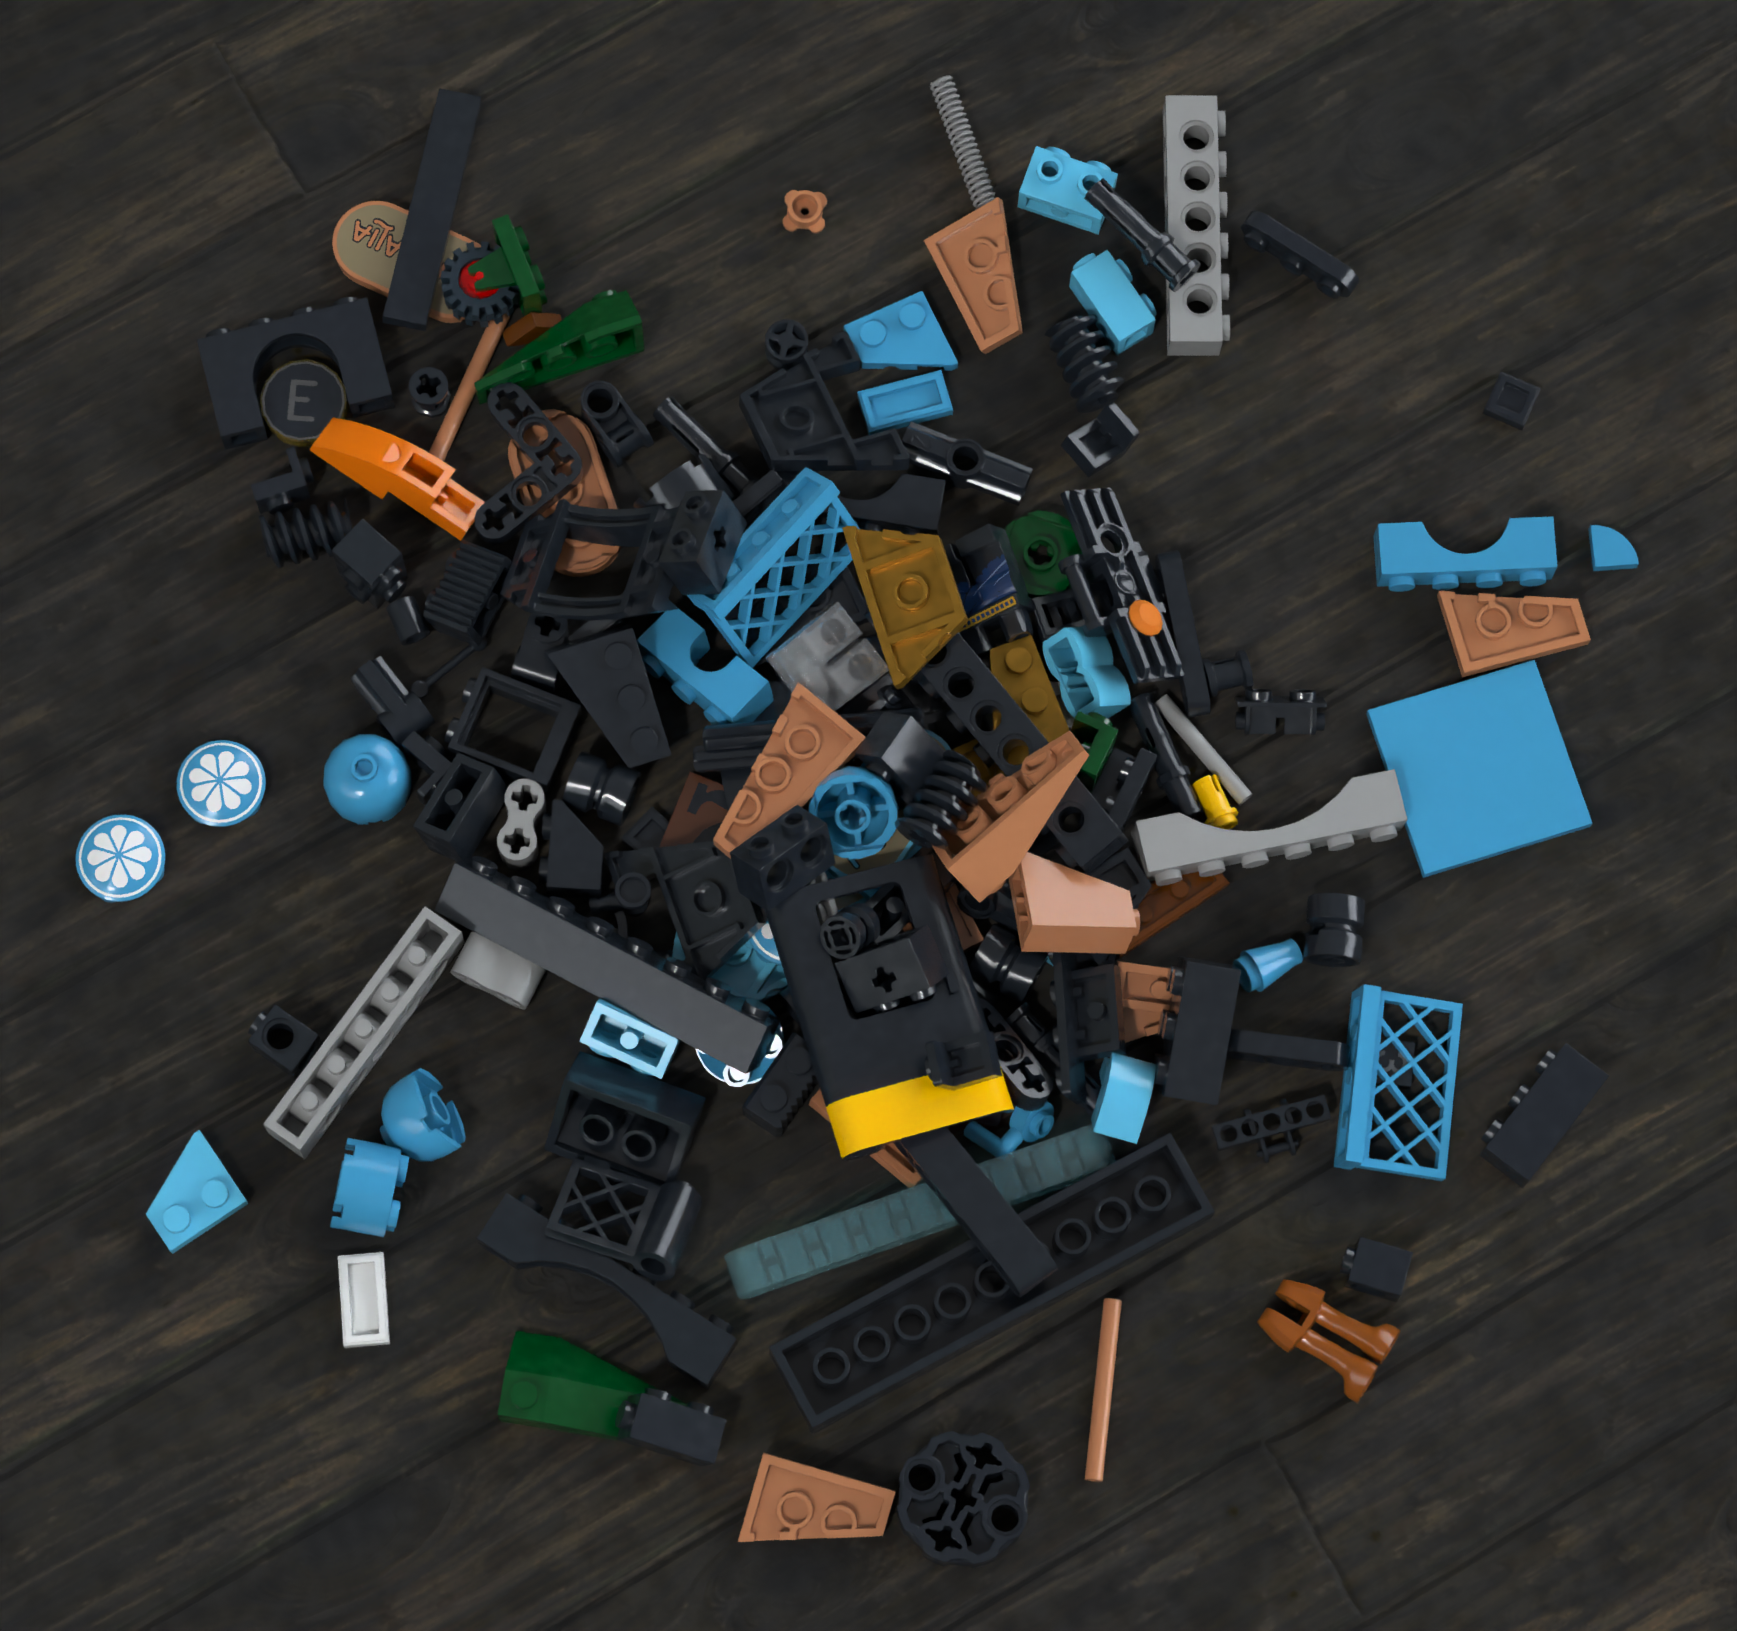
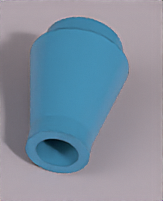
M1290 938L1281 943L1242 951L1240 957L1233 961V966L1241 970L1239 983L1245 991L1257 990L1262 992L1292 967L1302 963L1303 957L1297 943Z

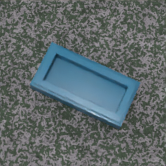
M941 370L857 392L868 435L894 428L907 427L910 422L918 424L953 415L952 404Z

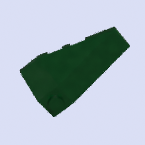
M608 290L595 295L591 302L579 307L476 381L474 384L479 404L488 402L487 399L490 391L501 383H514L523 390L645 351L642 321L627 290L618 293L615 290Z
M516 1331L505 1369L498 1417L501 1422L617 1440L620 1428L615 1426V1420L621 1403L624 1400L627 1401L630 1395L644 1393L646 1388H657L562 1338ZM672 1396L671 1402L687 1406L686 1403Z

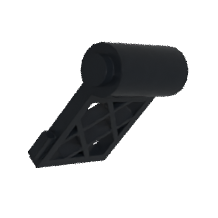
M585 1155L584 1160L574 1158L547 1223L545 1235L631 1263L637 1272L649 1279L656 1281L672 1279L702 1205V1198L696 1189L685 1181L667 1182L660 1186L611 1170L610 1162ZM578 1175L596 1180L602 1190L582 1196L575 1184ZM630 1191L646 1197L643 1205L626 1211L617 1196ZM570 1195H571V1197L573 1198V1200L570 1201V1202H568V1200H569V1198H570ZM608 1199L616 1215L597 1221L589 1206ZM580 1210L588 1225L574 1229L561 1225L559 1222L563 1215ZM637 1218V1221L634 1225L632 1220ZM623 1224L630 1236L627 1246L608 1240L603 1231Z

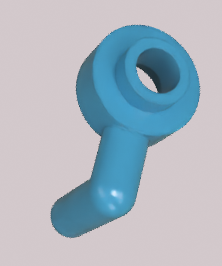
M1046 1101L1042 1108L1035 1111H1025L1016 1106L1010 1118V1129L1002 1138H999L975 1121H971L965 1127L964 1136L998 1159H1006L1023 1140L1033 1142L1045 1137L1050 1132L1054 1124V1108L1048 1101Z

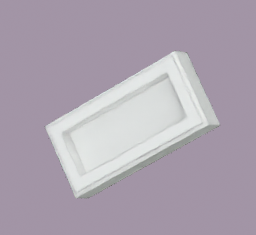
M384 1253L338 1256L344 1348L390 1344Z

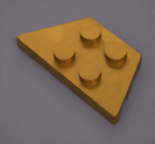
M857 526L843 527L842 529L893 684L896 689L903 688L968 622L942 540L938 535L917 533L909 535L894 530L883 529V532L858 529Z

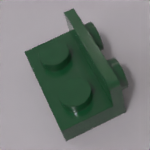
M1078 711L1073 721L1071 732L1087 751L1089 757L1076 776L1092 794L1113 751L1118 729L1112 727V722L1098 713L1089 712L1086 715Z

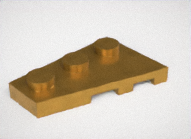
M1029 635L990 649L989 665L991 673L1046 740L1050 743L1070 731L1032 636ZM992 712L993 730H995L1001 723V714ZM1027 746L1013 748L1008 756L1009 764H1022L1029 755V748ZM995 763V776L1002 773L1006 777L1004 772Z

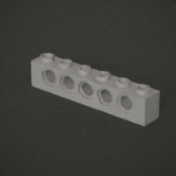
M1166 95L1163 106L1165 233L1175 238L1173 243L1190 260L1197 259L1203 261L1208 266V270L1201 273L1196 272L1176 292L1169 288L1170 282L1166 279L1167 356H1219L1222 342L1230 340V315H1222V300L1229 299V274H1221V259L1228 258V233H1220V218H1227V192H1219V177H1226L1227 158L1226 151H1218V137H1225L1226 115L1225 111H1218L1217 96ZM1190 138H1197L1205 144V147L1200 150H1193L1184 141ZM1195 178L1203 181L1207 187L1196 191L1190 189L1185 182ZM1192 219H1199L1208 228L1199 232L1193 231L1188 228L1186 222ZM1192 301H1201L1208 306L1209 311L1197 314L1192 312L1187 304Z
M426 906L422 909L263 1125L268 1134L306 1159L464 945L463 935L459 929Z

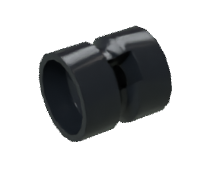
M582 751L569 776L563 795V802L567 807L587 813L592 808L596 809L598 818L622 826L634 802L641 780V772L621 764L609 768L607 767L606 759Z
M1340 893L1309 895L1307 898L1306 923L1312 927V930L1305 933L1303 960L1311 964L1328 967L1360 965L1363 938L1356 931L1364 925L1365 900L1357 896Z
M995 923L985 936L969 966L971 976L984 984H992L998 980L1000 982V993L1023 1004L1049 958L1048 953L1021 952V946H1017V940L1012 935L1013 933Z

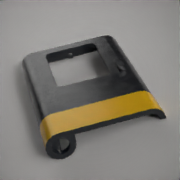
M932 855L918 856L802 887L769 912L765 910L843 1161L869 1156L884 1149L889 1143L986 1116L1014 1111L1003 1073L1001 1077L953 1091L935 1087L925 1069V1058L927 1056L925 1044L933 1040L948 1042L981 1031H989ZM894 884L901 890L913 929L926 924L929 925L949 975L935 984L937 991L933 993V998L928 1001L862 1019H853L848 1014L830 954L824 949L820 941L821 925L816 912V906L821 902Z

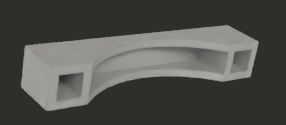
M1393 769L1351 778L1341 792L1319 811L1298 822L1276 829L1259 831L1221 829L1198 822L1178 812L1138 820L1135 822L1131 834L1139 866L1149 881L1155 880L1156 885L1163 886L1181 881L1184 874L1199 872L1200 877L1217 875L1226 870L1225 866L1242 863L1243 868H1253L1268 863V857L1285 854V858L1291 860L1310 855L1313 848L1328 846L1329 851L1346 849L1355 844L1354 840L1371 837L1372 842L1390 840L1398 836L1397 831H1401L1407 821V816L1396 772Z

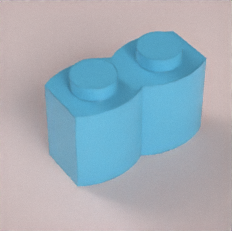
M1082 627L1063 628L1043 641V654L1046 664L1053 676L1060 681L1062 700L1074 719L1078 711L1086 715L1089 712H1094L1110 718L1131 704L1128 684L1119 669L1113 665L1112 649L1106 637H1086Z

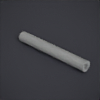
M1166 694L1161 697L1155 704L1162 716L1209 771L1218 776L1220 784L1238 805L1247 801L1253 795L1252 792L1169 695Z

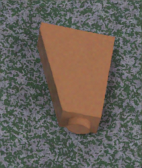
M1029 852L1026 853L1015 872L1008 878L1021 952L1126 954L1133 936H1137L1139 933L1140 914L1138 909H1133L1129 890Z

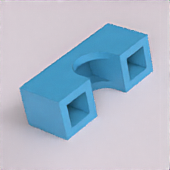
M679 608L665 611L637 640L645 669L657 679L663 676L673 684L671 686L673 691L685 703L690 705L694 701L705 710L703 712L704 716L712 725L753 722L774 701L769 681L738 656L718 671L706 672L696 667L697 663L710 650L705 629Z

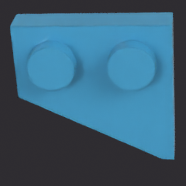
M923 291L844 325V331L847 332L861 359L860 365L862 369H884L888 366H894L902 370H917V366L944 367V371H952L958 368V361Z

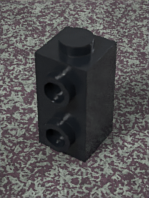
M646 1388L644 1393L630 1395L627 1401L624 1400L621 1403L615 1420V1426L620 1428L617 1436L618 1441L697 1466L715 1464L726 1419L714 1416V1408L691 1401L687 1403V1406H682L671 1402V1394L652 1388Z

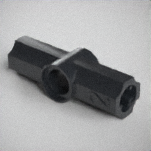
M910 422L902 439V443L910 457L909 464L945 477L950 484L957 488H973L1017 506L1020 505L1033 473V468L986 451L979 443L972 439L964 438L958 440L914 422ZM959 457H969L974 460L976 466L971 470L963 471L956 468L953 462Z

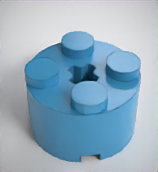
M347 1138L345 1149L353 1151V1155L345 1154L344 1161L341 1164L333 1211L340 1212L341 1217L332 1216L330 1227L384 1237L386 1231L394 1232V1228L397 1225L401 1201L393 1200L395 1186L402 1187L405 1182L409 1156L401 1155V1148Z

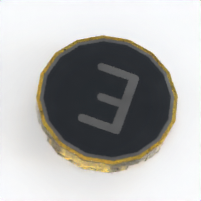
M308 359L290 361L275 369L265 381L260 396L262 417L270 431L284 443L299 447L312 446L333 417L345 419L348 411L345 386L338 374L325 364Z

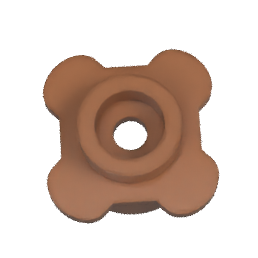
M791 190L785 195V203L788 208L787 215L783 218V226L786 230L794 232L797 229H809L812 233H819L825 228L822 212L823 208L827 205V198L823 193H814L809 190ZM806 208L809 210V213L803 215L801 210Z

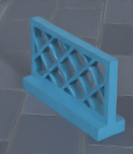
M807 467L795 477L743 533L721 593L687 595L695 606L705 611L738 657L752 668L853 560L848 544L839 552H834L836 535L839 532H843L842 528L846 526H857L858 529L860 528L837 497L840 491L835 484ZM829 506L826 524L814 525L816 518ZM824 534L821 553L809 555L812 535ZM799 538L797 556L785 557V552ZM819 563L817 576L810 583L804 584L807 564ZM795 566L792 585L780 586L783 567ZM770 569L767 588L755 589L756 583ZM790 595L788 607L781 615H775L778 596ZM765 598L762 617L750 618L753 599ZM740 601L738 619L726 621L724 617ZM760 627L758 640L747 649L745 645L748 628Z
M1363 984L1352 992L1346 1043L1350 1046L1348 1070L1343 1072L1334 1167L1349 1170L1361 1168L1437 1181L1446 1179L1463 1004L1381 991V987ZM1384 1003L1399 1005L1411 1021L1394 1033L1383 1019ZM1413 1008L1425 1010L1422 1011L1420 1014H1417ZM1431 1011L1450 1013L1448 1032L1438 1040L1421 1020ZM1413 1025H1415L1430 1045L1414 1059L1397 1038ZM1382 1031L1387 1039L1380 1044ZM1445 1040H1447L1446 1051L1440 1045ZM1392 1042L1408 1063L1389 1077L1378 1060L1379 1051ZM1434 1050L1444 1063V1074L1432 1084L1417 1062ZM1412 1067L1414 1075L1425 1090L1408 1102L1393 1081ZM1378 1075L1382 1079L1383 1083L1376 1087V1080ZM1441 1084H1442V1095H1441V1094L1439 1093V1091L1436 1089V1088H1437L1439 1085H1441ZM1385 1087L1402 1107L1386 1121L1374 1107L1375 1095ZM1428 1094H1430L1440 1108L1439 1120L1429 1128L1413 1108L1416 1103ZM1404 1113L1408 1115L1421 1132L1420 1135L1405 1146L1389 1127V1124ZM1372 1119L1378 1126L1373 1131H1371ZM1436 1128H1438L1437 1139L1432 1133ZM1380 1131L1384 1133L1397 1151L1386 1161L1369 1158L1370 1139ZM1425 1138L1436 1152L1434 1168L1419 1166L1408 1150ZM1399 1157H1402L1406 1164L1397 1163L1394 1161L1397 1160Z

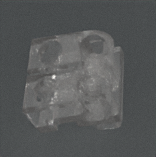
M839 602L826 605L802 629L765 657L791 692H793L799 682L833 711H836L889 671L886 663L866 638L856 639L863 633ZM843 650V652L840 655H838L830 663H827L831 658H833L836 654Z

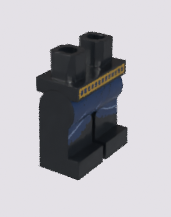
M987 524L956 540V545L948 544L944 546L968 618V622L958 632L981 660L989 657L990 649L996 647L991 632L1001 627L1007 642H1012L1029 635L1032 636L1034 633L1028 613L1036 609L1032 599L1028 597L1024 579L1005 529Z

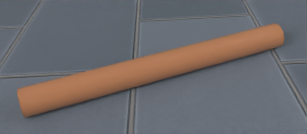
M506 313L502 315L503 322L496 324L494 319L489 320V327H486L431 446L429 453L443 462L476 393L474 383L483 377L509 321L510 316Z
M1105 1298L1103 1301L1085 1480L1093 1482H1103L1122 1304L1121 1300Z

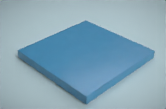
M1535 660L1367 711L1366 715L1385 770L1395 769L1407 816V821L1404 825L1423 878L1591 827V817Z

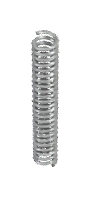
M946 75L931 82L930 90L933 91L932 94L936 97L935 102L938 103L937 108L940 109L941 120L944 121V127L947 128L946 133L949 134L948 138L951 140L950 144L953 146V151L956 152L955 157L958 158L957 163L960 164L959 169L962 170V176H964V181L967 183L966 187L969 189L970 198L974 201L973 206L978 209L994 200L996 193L992 192L991 180L987 179L989 174L985 173L987 168L982 167L984 162L980 161L982 156L978 155L980 152L979 149H976L978 144L974 143L973 131L969 130L971 128V125L967 124L969 119L965 118L966 113L962 112L964 107L960 106L962 101L958 100L960 95L956 94L958 89L954 88L953 77Z

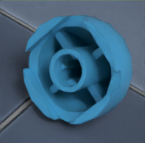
M358 734L343 740L331 751L324 767L323 787L330 805L342 818L356 824L369 825L368 822L375 823L380 820L384 822L392 819L405 807L412 792V772L405 754L392 741L376 734Z
M847 766L831 772L817 785L809 802V812L827 823L834 855L841 858L861 859L879 852L884 844L893 836L896 830L895 821L898 819V803L891 785L887 784L881 777L870 772L866 767Z
M420 1068L391 1086L383 1099L381 1112L384 1125L380 1127V1132L385 1143L389 1146L401 1148L403 1155L420 1162L434 1161L445 1157L462 1147L460 1144L465 1142L466 1138L464 1126L457 1108L452 1100L445 1106L437 1094L438 1091L443 1089V1086L430 1072Z

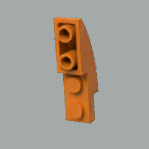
M333 417L310 448L311 452L383 500L385 495L390 492L460 541L474 523L477 510L485 503L450 479L456 469L418 446L368 425Z

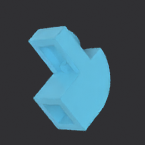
M1113 1052L1110 1058H1104L1099 1072L1101 1089L1091 1118L1093 1132L1137 1144L1151 1099L1156 1071L1155 1064Z

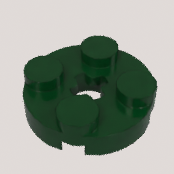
M1035 511L1028 513V516L1021 517L1017 521H1012L1006 526L1005 531L1024 579L1028 597L1033 599L1071 588L1066 574H1061L1058 563L1064 558L1082 554L1069 520L1053 512ZM1040 545L1047 547V555L1053 557L1050 562H1044L1042 565L1034 564V559L1028 556L1029 550L1037 551Z

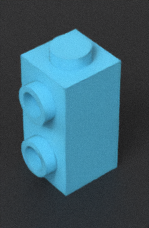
M1106 250L1098 256L1091 253L1080 259L1073 266L1069 287L1088 315L1097 316L1098 321L1095 325L1104 332V338L1115 354L1119 355L1153 334L1157 312L1148 296L1144 293L1139 295L1130 283L1133 281V278L1126 264L1121 259L1115 261L1110 252Z

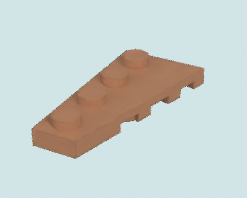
M798 682L791 694L787 707L783 714H780L773 727L762 753H759L753 764L752 772L742 790H739L713 839L714 845L731 859L730 852L796 805L806 810L817 785L831 772L845 767L856 755L855 752L866 737Z

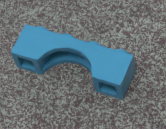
M1553 517L1509 518L1503 535L1494 545L1481 552L1471 554L1456 553L1443 548L1431 538L1422 522L1380 523L1377 525L1373 536L1377 587L1388 586L1389 590L1394 592L1409 591L1414 589L1415 585L1432 584V588L1436 590L1454 589L1459 586V583H1476V586L1479 588H1494L1501 586L1503 581H1520L1522 586H1539L1545 584L1546 580H1551L1557 569Z

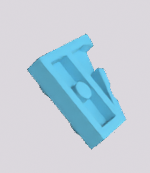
M198 1130L192 1135L146 1215L173 1254L246 1206L248 1202L201 1131Z

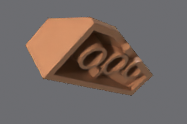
M1071 731L1066 732L1027 756L1022 763L1021 769L1011 776L1005 777L1002 773H999L989 779V786L991 788L985 793L976 796L978 804L975 807L961 804V807L969 816L967 820L960 821L952 817L951 821L957 826L958 833L956 835H950L945 832L941 833L947 840L948 847L943 850L932 846L947 870L979 903L989 894L997 892L1004 885L1006 879L1015 872L1089 757L1087 751Z

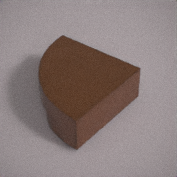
M530 312L502 333L507 347L531 343L560 322L562 318L560 314Z

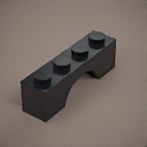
M801 471L775 472L788 486ZM902 473L891 489L876 498L852 500L840 495L837 497L860 529L883 532V529L894 530L909 535L917 533L937 535L945 480ZM829 506L816 518L814 525L826 524Z

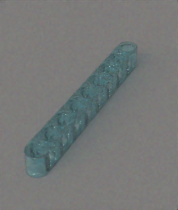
M1091 1124L977 1165L1010 1206L1073 1185L1116 1162V1158L1108 1136L1093 1132ZM923 1183L743 1246L726 1254L724 1259L737 1296L740 1300L959 1224L928 1185Z

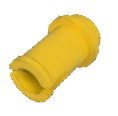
M1216 774L1205 776L1192 784L1193 790L1207 818L1204 824L1227 830L1232 829L1238 824L1236 819L1238 815L1237 808H1231Z

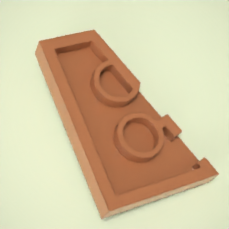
M763 1453L738 1542L883 1536L896 1491Z

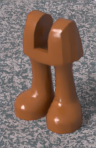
M1283 1279L1275 1294L1289 1306L1303 1313L1298 1323H1295L1279 1312L1266 1308L1257 1323L1287 1353L1294 1348H1298L1320 1359L1337 1371L1344 1379V1394L1358 1404L1378 1370V1365L1328 1340L1312 1330V1326L1316 1322L1360 1348L1370 1359L1380 1365L1391 1351L1401 1330L1387 1323L1375 1327L1361 1323L1324 1302L1325 1291L1304 1283Z

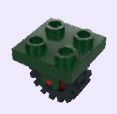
M508 214L492 220L496 244L494 249L490 248L489 242L481 241V247L478 248L474 247V242L467 243L466 251L462 252L460 248H457L453 251L454 258L452 260L447 258L444 263L445 271L441 272V287L445 304L448 310H453V316L459 321L462 317L465 318L467 325L474 326V322L479 321L481 327H489L488 321L493 319L496 324L503 322V314L506 313L510 316L514 312V304H519L523 317L530 312L542 313V305L548 303L544 292L546 287L537 264L532 265L528 253L530 248L521 226L513 227Z

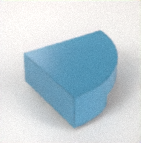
M1590 525L1588 532L1593 571L1637 568L1639 565L1637 554L1631 543L1622 534L1609 527Z

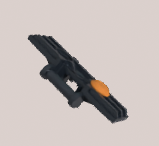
M1111 487L1064 491L1060 495L1082 554L1064 558L1058 563L1060 573L1066 574L1085 622L1082 626L1085 636L1106 637L1113 632L1134 684L1182 678L1185 676L1181 667L1182 663L1163 617L1168 608L1147 553L1141 549L1139 542H1134L1114 491H1112ZM1101 536L1107 538L1113 544L1115 553L1109 552L1101 542ZM1107 582L1114 598V605L1102 614L1103 617H1101L1089 583Z

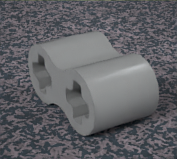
M518 779L512 782L505 792V806L508 819L497 836V847L502 862L508 868L525 870L536 862L539 855L535 831L538 824L543 820L544 813H546V801L544 792L536 781ZM524 796H531L533 803L528 805L526 811L520 810L518 803L523 802ZM517 838L524 839L525 846L521 847L518 854L512 853L510 845H515Z
M471 932L450 972L461 981L486 991L512 1006L525 1010L546 969L476 932Z

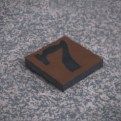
M690 772L659 847L713 841L728 813L723 785Z

